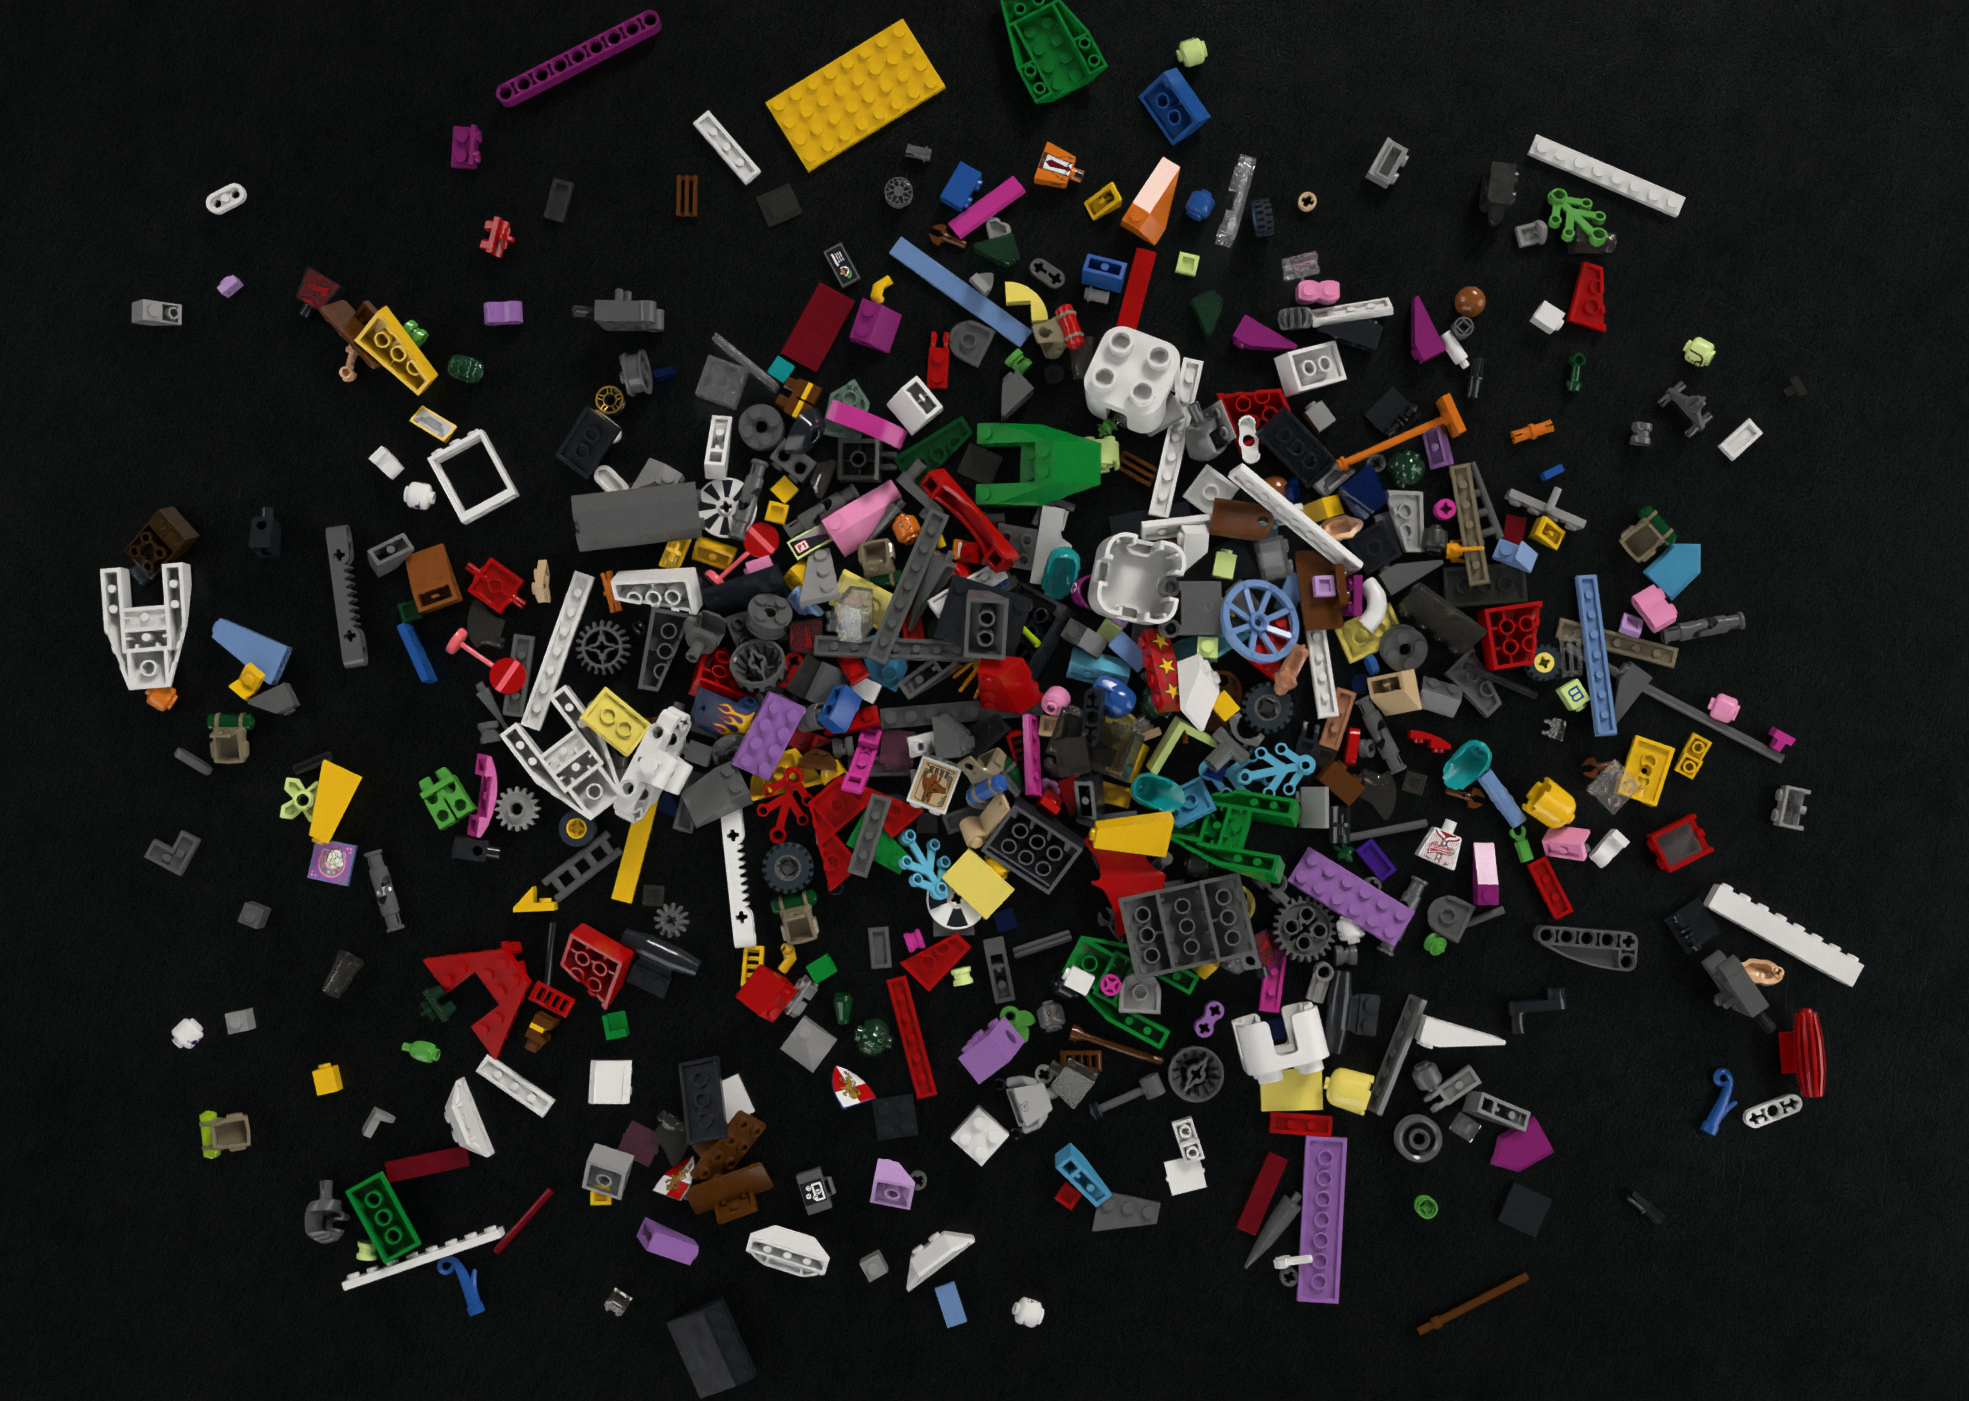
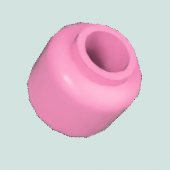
M1053 686L1042 697L1041 706L1047 714L1060 716L1068 708L1071 698L1066 689L1060 686Z
M1719 694L1716 698H1711L1707 709L1711 710L1710 716L1712 718L1729 723L1731 720H1735L1740 706L1737 699L1725 694Z

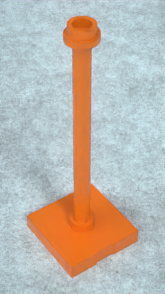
M1450 393L1442 396L1435 402L1439 409L1440 417L1348 458L1339 457L1336 460L1339 470L1347 471L1349 470L1348 466L1442 424L1446 425L1452 439L1460 436L1466 431V428Z

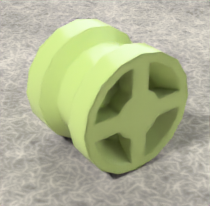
M970 966L951 970V974L954 976L953 986L973 983V978L970 977Z
M372 1240L358 1241L359 1252L356 1254V1259L364 1261L377 1260L378 1255Z

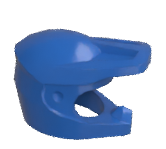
M1101 675L1095 681L1093 687H1100L1105 692L1104 715L1106 717L1121 719L1133 710L1136 703V695L1129 687L1107 675ZM1093 693V695L1095 696V699H1096V700L1099 699V696H1097V695H1095V693Z

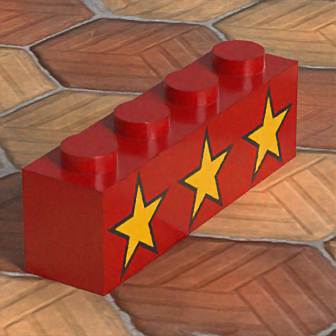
M1158 628L1145 629L1138 637V647L1142 651V663L1147 672V684L1151 688L1152 704L1155 706L1156 713L1179 711L1178 667L1171 638H1162L1158 634ZM1165 628L1166 633L1169 634L1168 628Z

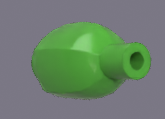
M415 1041L412 1044L404 1042L402 1045L403 1051L409 1052L414 1059L421 1062L431 1063L432 1061H438L440 1057V1049H437L434 1044L429 1042Z

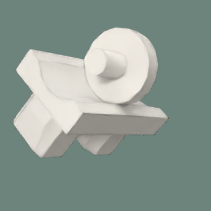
M933 731L906 737L910 758L922 756L924 752H935Z

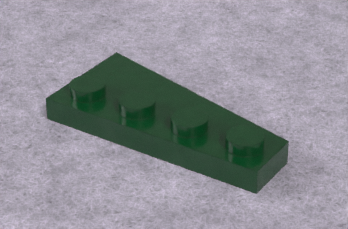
M961 416L898 454L893 460L901 473L903 471L906 472L917 458L927 466L915 479V484L920 487L919 484L928 472L938 469L973 433L964 417Z

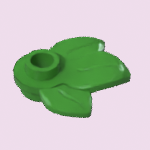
M1014 1006L1004 1007L1000 1012V1019L1004 1016L1006 1017V1014L1009 1012L1013 1013V1019L1008 1021L1026 1043L1029 1038L1028 1026L1036 1022L1034 1016L1026 1010L1018 1011Z

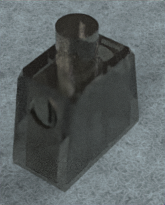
M1069 1058L1064 1066L1053 1060L1046 1069L1056 1076L1051 1084V1088L1073 1109L1083 1099L1099 1075V1072L1072 1058Z

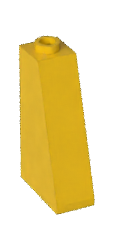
M325 759L322 762L309 833L313 837L311 841L322 846L324 842L329 844L362 779L361 776Z
M1165 811L1095 821L1094 828H1090L1089 840L1092 841L1093 847L1096 849L1166 857L1174 818L1171 812Z

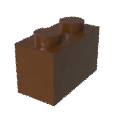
M1330 760L1315 779L1324 787H1329V792L1344 805L1350 806L1365 789L1361 784L1363 781L1354 773L1351 776L1346 771L1348 767L1340 760L1337 762Z

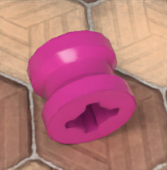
M1442 499L1433 507L1434 516L1442 521L1448 520L1456 512V506L1450 499Z
M919 928L915 929L911 934H903L910 953L914 952L917 948L923 949L926 947Z
M1107 974L1101 978L1100 988L1106 995L1113 996L1120 991L1121 982L1116 975Z

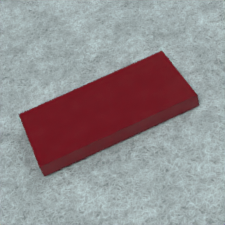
M820 282L783 347L781 354L817 373L856 302Z

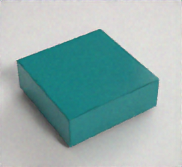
M777 356L767 374L785 384L787 378L794 371L795 366Z

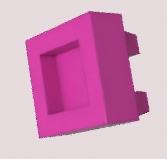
M1774 727L1768 733L1773 736L1769 746L1779 752L1785 744L1792 746L1795 738Z

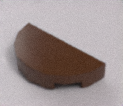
M822 749L809 750L803 757H800L796 766L805 769L838 772L835 758Z

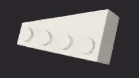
M695 567L618 571L611 580L614 599L617 601L639 605L645 603L655 608L660 606L671 608L672 611L679 612L683 610L694 615L698 613L703 605Z

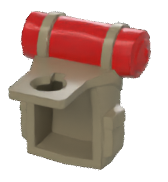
M1063 304L1056 310L1055 317L1032 326L1036 342L1041 345L1045 358L1056 359L1060 357L1066 347L1075 350L1085 344L1083 339L1084 333L1081 332L1076 318V311L1073 310L1071 304Z

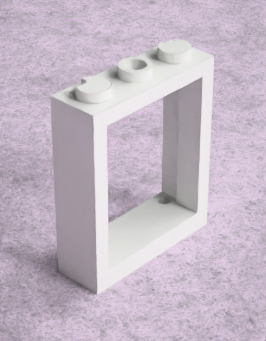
M482 429L470 431L467 433L466 438L453 440L449 443V447L437 449L431 453L432 456L427 458L458 517L465 525L520 496L486 432ZM482 441L507 489L465 511L440 463Z

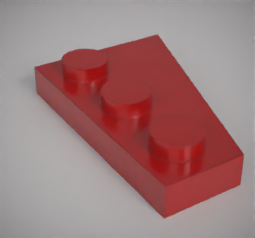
M1585 261L1581 263L1566 319L1568 322L1602 333L1606 332V324H1604L1605 306L1603 305V267Z

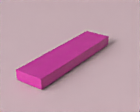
M1012 176L951 220L948 225L961 240L1026 193L1025 189Z
M1031 714L1022 715L1025 793L1027 796L1040 798L1042 797L1040 739L1038 735L1039 718Z
M1271 935L1275 960L1267 965L1269 976L1262 978L1258 1011L1279 1014L1287 956H1283L1284 949L1277 950L1280 944L1279 942L1273 943V940L1277 937L1276 935Z

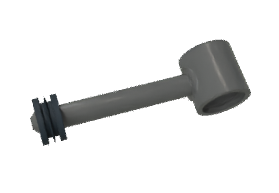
M1158 1072L1141 1078L1139 1080L1141 1087L1100 1105L1097 1102L1093 1106L1090 1104V1114L1097 1120V1117H1103L1102 1112L1145 1094L1147 1100L1162 1095L1166 1090Z

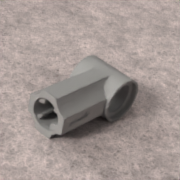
M1319 961L1313 966V974L1306 993V999L1323 1004L1329 982L1334 974L1333 968L1327 962ZM1321 967L1328 968V973L1325 976L1318 975V970Z

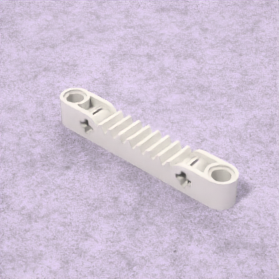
M741 808L721 817L735 948L756 946L754 914L747 907L750 902L744 901V898L748 897L749 894L743 891L748 888L747 885H743L747 877L742 876L747 871L741 868L746 862L740 860L741 857L745 856V853L739 852L744 847L740 843L745 838L743 810ZM732 829H734L735 833H739V837H736L735 841H733L732 837L729 838ZM741 911H743L744 915L748 916V918L744 919V922H742V919H738Z

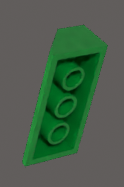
M383 1171L345 1191L384 1264L422 1244Z

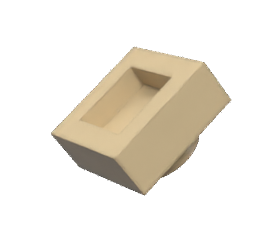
M1041 715L1038 735L1059 738L1061 717Z
M1154 725L1142 728L1143 733L1139 734L1141 742L1162 735L1160 727L1154 728Z

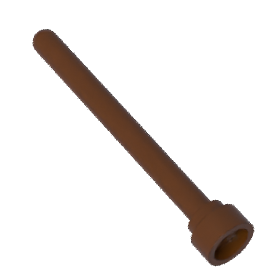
M1073 1024L1070 1029L1068 1040L1074 1042L1084 1040L1157 1065L1164 1063L1162 1057L1086 1033L1084 1029H1081V1026Z

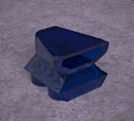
M1372 464L1367 465L1336 490L1340 499L1346 503L1353 515L1362 520V522L1388 502L1384 492L1386 489L1379 481Z

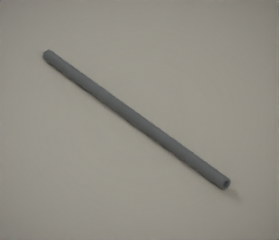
M1566 642L1562 651L1585 662L1584 650ZM1608 663L1610 676L1616 678L1619 674L1617 673L1619 668ZM1650 684L1642 691L1650 697L1779 764L1785 758V755L1712 718Z

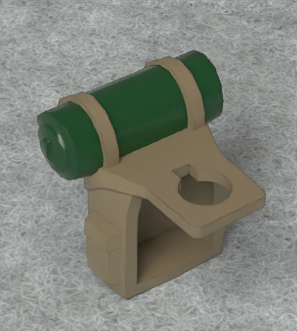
M1651 505L1641 508L1637 515L1640 521L1635 526H1629L1620 534L1619 542L1638 563L1641 561L1645 562L1653 556L1658 546L1663 545L1666 547L1674 544L1678 537Z
M888 538L860 543L858 561L860 566L863 567L864 572L861 578L882 589H895L903 572L895 570L894 560L896 555L894 545Z
M209 714L207 726L209 730H213L210 733V738H213V741L210 742L211 758H214V763L232 764L243 763L247 760L250 750L249 741L246 740V730L254 728L255 719L253 714Z
M813 889L802 890L801 892L784 896L780 895L771 899V909L775 915L780 914L783 923L780 925V930L784 941H787L788 945L805 943L818 937L819 926L817 918L812 915V906H815L817 903V894H815Z

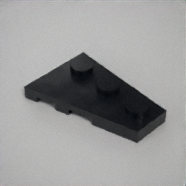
M999 714L966 727L971 731V736L975 738V748H973V752L955 758L957 761L972 756L977 760L978 756L986 753L1011 730V727ZM969 763L965 764L967 769L972 765Z

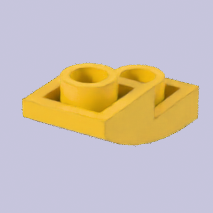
M1692 732L1678 758L1674 770L1693 780L1712 742Z

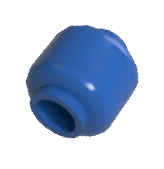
M1205 189L1193 191L1185 205L1186 214L1197 221L1207 219L1215 206V201L1211 198L1212 194Z

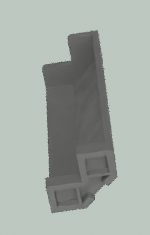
M695 482L571 496L576 540L580 552L703 538L702 530L706 529L704 517L700 518L698 502L702 501L701 490H696Z

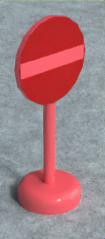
M762 522L751 525L745 533L746 540L743 542L746 552L720 575L713 570L706 571L704 575L712 586L723 583V579L750 554L758 558L772 555L779 545V535L776 529L770 524Z
M460 628L449 641L446 647V652L449 654H454L460 648H463L491 667L490 682L496 691L502 694H513L524 686L526 671L519 661L513 658H503L494 664L464 643L468 633L463 628Z

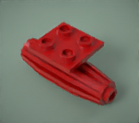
M1800 1008L1799 1012L1795 1013L1794 1031L1778 1032L1781 1073L1797 1074L1803 1097L1824 1096L1826 1078L1823 1034L1817 1012H1812V1008Z

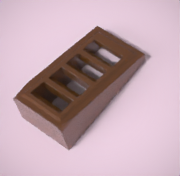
M1101 1049L1060 1051L1061 1072L1102 1071ZM1066 1055H1070L1071 1067H1067ZM1075 1055H1079V1066H1075ZM1083 1055H1087V1066H1083ZM1091 1055H1095V1066L1091 1064Z

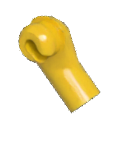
M888 275L872 286L870 297L876 303H883L884 297L882 295L884 289L893 284Z

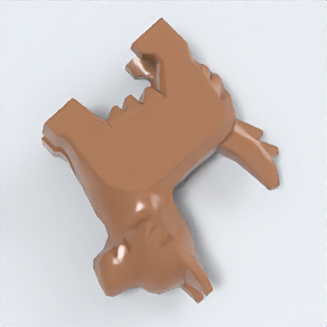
M1296 643L1292 647V651L1281 661L1278 672L1274 674V691L1276 694L1285 695L1288 690L1297 686L1296 677L1309 654V650L1305 648L1304 644L1299 645Z

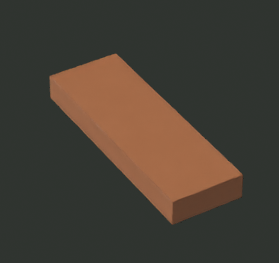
M1336 687L1335 690L1339 716L1326 718L1318 743L1319 746L1335 751L1339 750L1357 694L1340 687Z

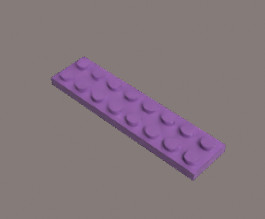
M1305 1135L1299 1256L1312 1255L1313 1262L1298 1264L1296 1300L1300 1302L1339 1304L1347 1153L1346 1137Z

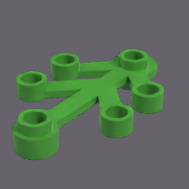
M1556 188L1548 194L1547 201L1553 206L1552 215L1548 221L1549 227L1559 228L1562 221L1560 210L1562 209L1566 213L1565 229L1561 235L1564 241L1570 242L1573 240L1575 222L1589 235L1591 245L1599 247L1605 243L1607 232L1603 228H1593L1585 220L1591 219L1594 224L1602 225L1606 218L1605 213L1601 211H1590L1593 205L1590 199L1568 197L1566 191L1560 188ZM1570 205L1579 206V209L1572 208Z

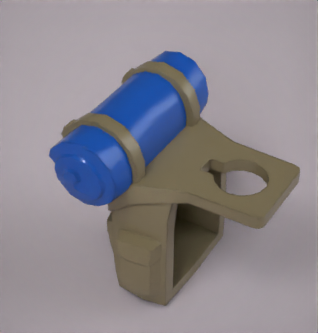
M994 748L978 756L977 760L969 756L957 762V766L967 775L972 784L968 789L967 796L973 804L983 803L986 799L995 795H1001L1003 791L1007 790V781L1000 774L1004 770L1006 754L1000 748ZM965 764H972V770L967 769Z

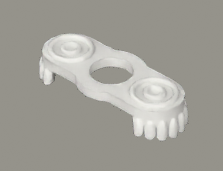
M1244 415L1238 423L1240 435L1238 443L1241 447L1244 462L1254 464L1260 459L1258 452L1259 438L1255 435L1256 421L1252 416ZM1247 435L1252 436L1255 440L1254 444L1250 447L1243 443V438Z

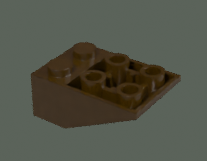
M171 506L159 509L124 551L149 579L153 580L162 572V564L176 561L189 550L200 535Z

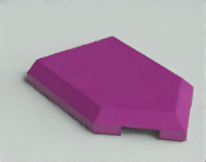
M1532 1116L1529 1118L1526 1132L1511 1128L1497 1136L1490 1164L1520 1172L1554 1153L1538 1121Z

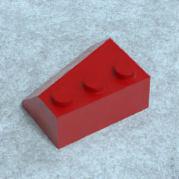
M1281 388L1256 390V392L1216 393L1218 401L1222 400L1237 438L1233 439L1239 454L1242 453L1238 443L1240 437L1238 423L1241 417L1249 415L1255 418L1257 432L1284 405L1290 410ZM1250 435L1243 438V443L1246 446L1250 447L1255 442L1254 438ZM1260 439L1258 447L1264 445Z
M1543 601L1489 608L1476 612L1487 671L1534 664L1537 644L1536 634L1540 623L1539 613Z
M717 647L710 654L700 655L688 694L696 696L699 687H702L738 703L740 698L744 696L755 698L757 688L754 692H749L747 688L742 689L739 687L737 681H734L730 670L731 655L728 654L729 650L725 647ZM750 668L747 670V675L751 674ZM753 677L749 679L752 682H759V680H756Z
M1005 656V660L981 658L978 669L980 708L1021 714L1041 702L1044 694L1043 692L1040 693L1037 681H1033L1031 677L1032 672L1024 658Z
M582 923L570 933L560 965L577 982H582L589 989L587 992L592 997L596 996L602 1002L601 1006L607 1010L624 984L635 952Z

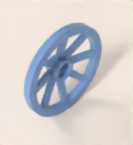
M1246 580L1229 590L1222 601L1220 622L1223 633L1229 644L1241 656L1257 663H1272L1282 659L1292 651V647L1297 643L1299 636V619L1293 603L1277 586L1263 580ZM1249 589L1265 591L1257 612H1255ZM1240 591H1242L1248 614L1232 604L1234 597ZM1272 595L1281 603L1284 609L1266 616L1264 611ZM1230 611L1245 621L1246 624L1232 628ZM1287 615L1290 632L1269 626V622ZM1247 630L1250 632L1248 647L1238 639L1236 634ZM1265 632L1288 639L1287 643L1278 652ZM1257 634L1271 654L1255 652Z

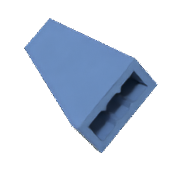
M220 618L219 621H216L212 628V638L243 664L247 665L251 662L266 675L264 678L266 683L277 685L293 648L229 620Z

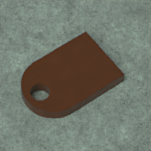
M1215 498L1209 534L1257 541L1266 538L1271 533L1274 518L1272 513L1260 504ZM1265 521L1268 525L1262 526L1258 522Z
M1217 671L1219 675H1224L1228 679L1226 686H1219V691L1225 690L1241 710L1242 686L1239 679L1231 672ZM1212 710L1204 730L1216 731L1225 722H1222ZM1239 722L1237 724V733H1239Z

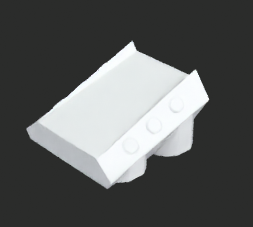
M591 1060L588 1103H630V1096L632 1094V1087L630 1086L632 1060Z

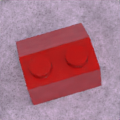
M760 964L736 994V998L759 1016L774 1023L798 990L786 977Z

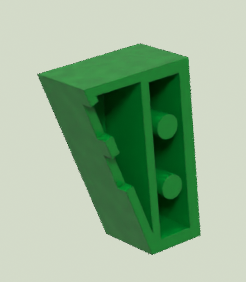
M866 810L846 845L853 849L855 848ZM883 828L873 860L900 875L903 869L900 868L898 861L903 856L907 855L910 857V855Z

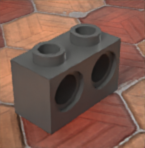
M784 438L770 456V459L773 461L771 465L780 472L784 469L789 473L787 477L795 484L798 482L804 484L818 464L805 453L790 454L788 461H780L779 456L785 452L787 441ZM800 464L806 466V471L803 474L795 472V468Z

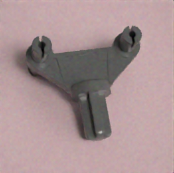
M1680 381L1673 388H1669L1665 395L1658 400V403H1662L1660 406L1665 407L1672 400L1679 405L1693 421L1692 426L1685 431V434L1689 433L1687 437L1691 438L1697 431H1702L1705 428V424L1713 417L1709 412H1706L1703 416L1701 415V409L1706 405L1704 401L1706 397H1701L1700 395L1688 397L1680 392L1686 388V385L1681 386L1683 382Z

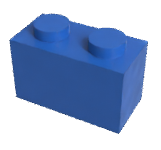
M960 161L940 196L941 201L961 213L964 208L968 209L973 201V198H971L974 191L978 192L982 186V173Z
M1087 254L1082 270L1081 284L1120 293L1126 275L1127 263Z
M848 685L833 686L817 720L833 734L845 733L850 728L851 721L859 710L862 698Z

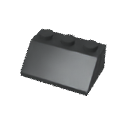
M968 590L963 657L1005 660L1009 609L1008 598L990 591Z
M943 713L932 717L936 759L962 757L973 752L975 738L971 736V731L950 713Z

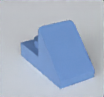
M1500 538L1492 559L1531 573L1538 554L1523 541H1521L1520 545Z

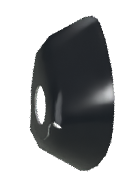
M811 408L799 415L788 434L785 453L804 454L816 445L826 428V423L819 409ZM818 430V437L815 441L812 442V435L815 431Z

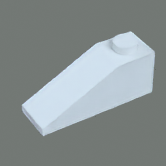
M712 415L704 461L706 479L726 480L733 420L730 416Z

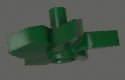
M1340 843V846L1333 845V848L1339 852L1337 860L1344 859L1349 863L1353 861L1351 854L1355 851L1354 848L1347 847L1346 843Z

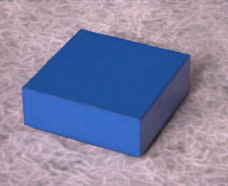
M1559 464L1539 474V478L1543 482L1565 470L1562 464Z

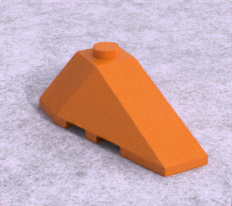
M1165 157L1161 159L1121 221L1122 227L1154 247L1166 229L1180 171L1178 165Z

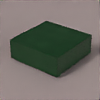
M414 599L397 604L403 623L407 624L424 619L423 614L419 613Z

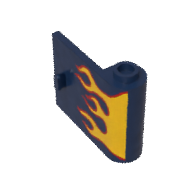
M699 687L690 714V721L692 725L719 737L733 733L745 735L758 712L759 702L751 696H744L736 703Z

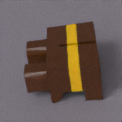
M788 377L784 388L791 391L792 394L790 398L780 394L775 404L783 410L784 414L797 419L801 413L816 406L823 390L801 378L796 380Z
M545 1009L536 1013L525 1034L529 1039L524 1048L534 1053L540 1050L544 1044L551 1040L548 1030L551 1031L558 1026L561 1017Z

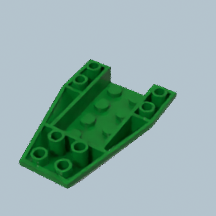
M1000 0L1016 68L1035 104L1054 102L1089 84L1108 67L1089 30L1061 0Z

